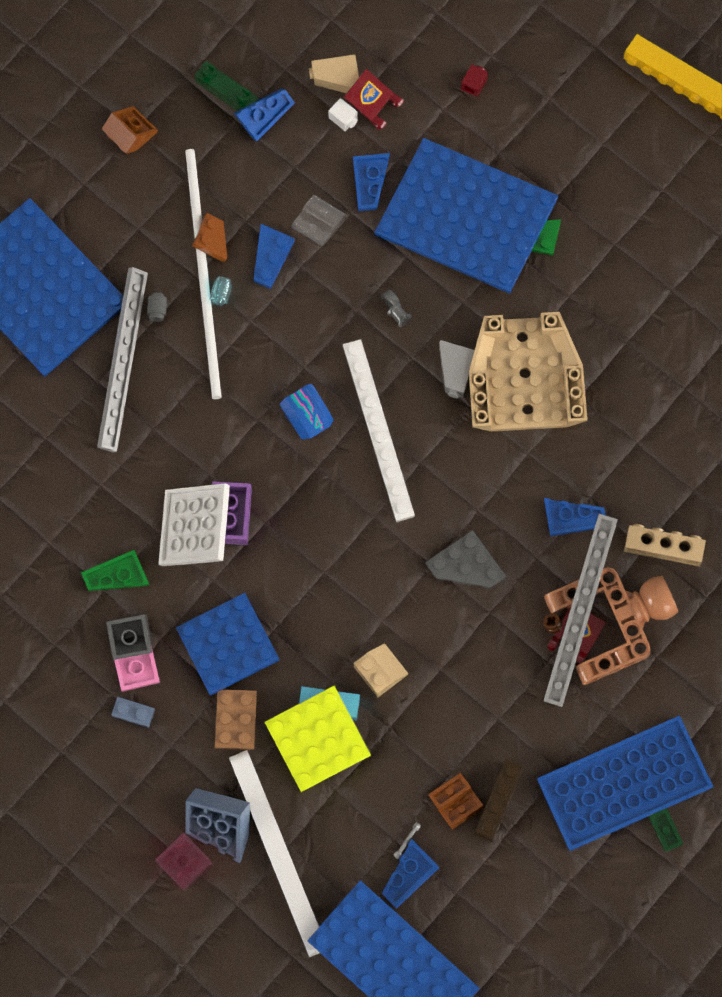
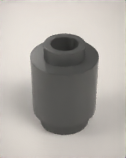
M153 293L148 297L147 315L150 321H164L167 298L162 293Z

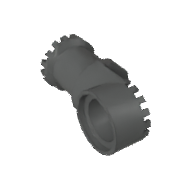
M388 289L381 295L382 300L384 299V302L386 301L385 304L390 308L387 314L398 322L399 327H403L412 316L401 308L398 297L392 290Z

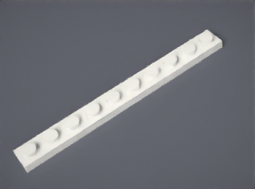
M360 339L343 344L395 520L399 522L415 517L362 341Z

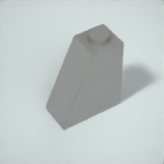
M440 340L439 352L445 393H448L453 398H463L469 381V369L475 350Z

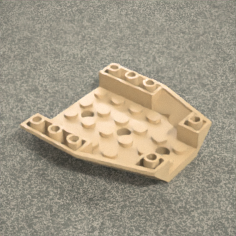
M560 312L541 313L540 318L504 320L503 315L484 316L469 369L472 426L487 431L564 428L587 421L583 364ZM523 333L528 339L525 342H520L517 336ZM524 369L528 370L530 372V376L528 378H523L519 374L520 371ZM530 406L533 412L527 415L523 413L522 408Z

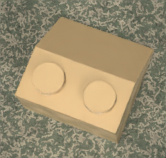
M385 643L369 651L354 662V668L377 698L408 675V672Z

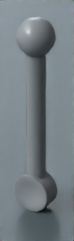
M416 822L413 825L412 831L400 849L394 853L396 859L401 858L402 851L414 833L419 830V823Z

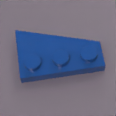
M411 839L382 895L397 909L439 869V866Z

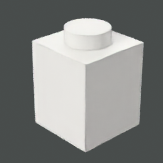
M341 98L328 111L329 119L345 132L349 127H354L358 121L357 111Z

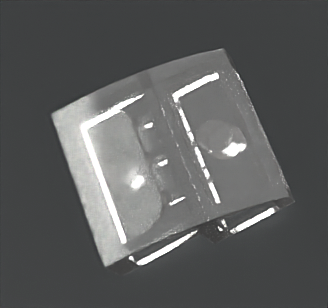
M313 194L304 205L303 211L292 223V228L323 246L337 228L345 213Z

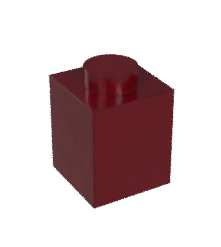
M471 64L461 82V90L478 97L488 79V72L481 66Z

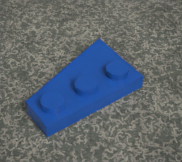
M281 88L233 114L253 140L258 141L295 102L286 90Z
M390 153L353 157L358 211L377 210Z
M261 224L254 282L269 289L272 288L295 242V238Z
M544 498L550 536L594 530L598 515H605L604 507L573 504L567 501H555Z

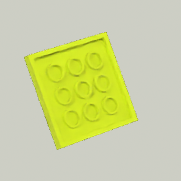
M335 685L265 721L301 792L371 756Z

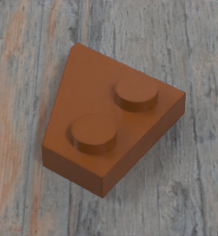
M206 213L192 247L225 262L227 250L224 221Z

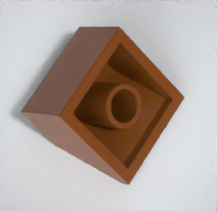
M134 106L112 112L102 128L107 136L126 154L140 149L158 132Z

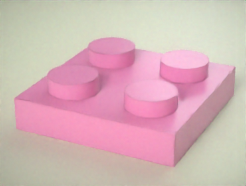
M153 650L152 653L115 660L122 692L160 683Z

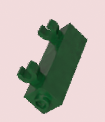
M205 61L195 74L196 83L236 111L259 100L251 91L226 76L211 63Z

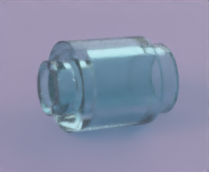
M217 277V280L214 281L210 295L213 304L223 306V304L228 303L232 289V281L230 279Z

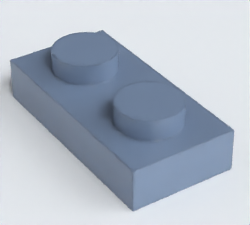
M117 697L111 716L149 728L155 708Z

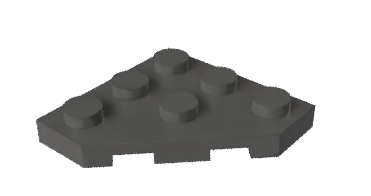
M473 530L425 562L437 580H447L491 589L506 578V575Z

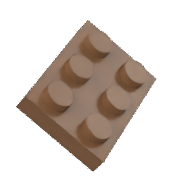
M218 691L215 749L255 750L257 691Z

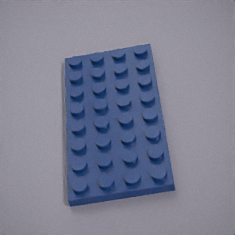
M680 715L536 779L569 852L713 788Z
M361 880L307 940L309 944L368 997H473L480 989Z

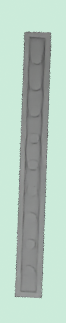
M134 267L128 268L97 448L112 453L117 452L148 275L147 272Z
M602 514L598 515L544 702L563 707L618 519Z

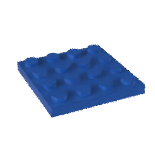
M245 593L176 627L210 696L280 661Z

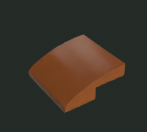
M461 773L428 794L452 830L484 809V805Z

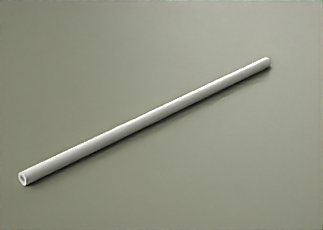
M188 149L185 153L194 236L196 238L202 223L195 151L194 149ZM196 249L212 399H220L222 397L206 253Z

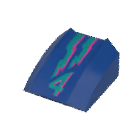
M312 384L305 385L280 403L281 410L301 439H310L330 427L334 420Z

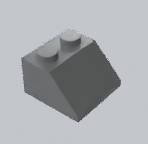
M138 615L106 622L113 660L152 653L147 615Z

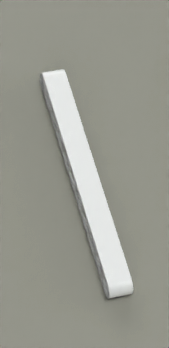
M243 751L229 757L245 799L247 802H250L251 814L308 955L312 957L319 954V952L307 940L319 928L248 751Z

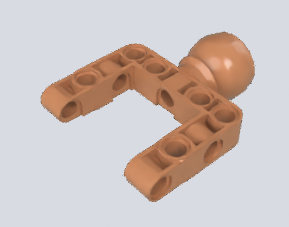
M603 569L596 594L605 593L627 643L575 666L582 685L592 683L638 663L650 655V645L643 631L645 622H649L650 618L667 620L678 613L675 601L663 576L648 579L641 586L639 593L636 591L631 593L625 591L614 569ZM608 574L614 576V580L611 583L604 582V577ZM579 580L544 596L551 614L564 608L569 609L572 606L573 599L568 597V593L571 590L577 589ZM614 592L622 594V598L618 601L613 600L611 596ZM630 627L638 629V633L635 636L628 635L627 630ZM640 644L646 647V651L642 654H638L635 651L636 646ZM603 660L609 661V668L601 669L599 667L600 662Z

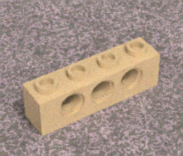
M640 524L629 525L624 552L700 567L706 540L701 539L702 537L697 535H690V537L682 536V533L676 531L667 533L663 532L664 530L661 528L647 529ZM646 536L650 538L651 543L644 544L641 538ZM662 540L668 541L669 544H670V547H668V548L662 547V546L660 545V541H662ZM686 544L689 550L686 552L681 551L679 545Z

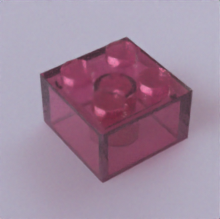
M184 832L155 859L156 863L183 891L212 865L211 860Z

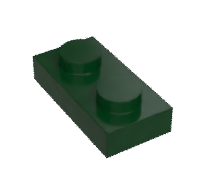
M667 808L648 816L665 853L684 844Z

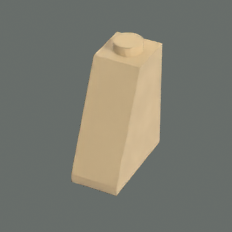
M348 55L312 61V68H309L310 79H314L316 86L347 93L359 78L356 56Z

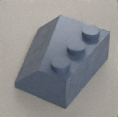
M195 788L186 800V833L204 844L210 843L217 847L218 852L222 854L227 853L233 856L234 861L240 864L249 837L250 802Z

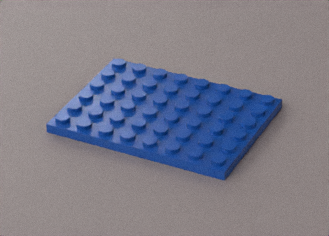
M423 138L375 230V235L510 294L558 199V195Z
M29 198L0 223V330L45 377L121 311L123 295Z

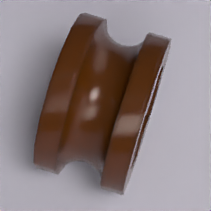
M548 614L543 619V625L549 633H556L562 628V622L556 614ZM553 621L556 624L552 626L550 622Z

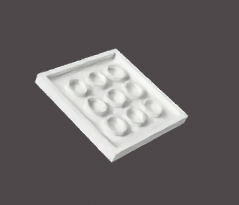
M215 484L165 490L158 565L172 566L223 561L230 485Z

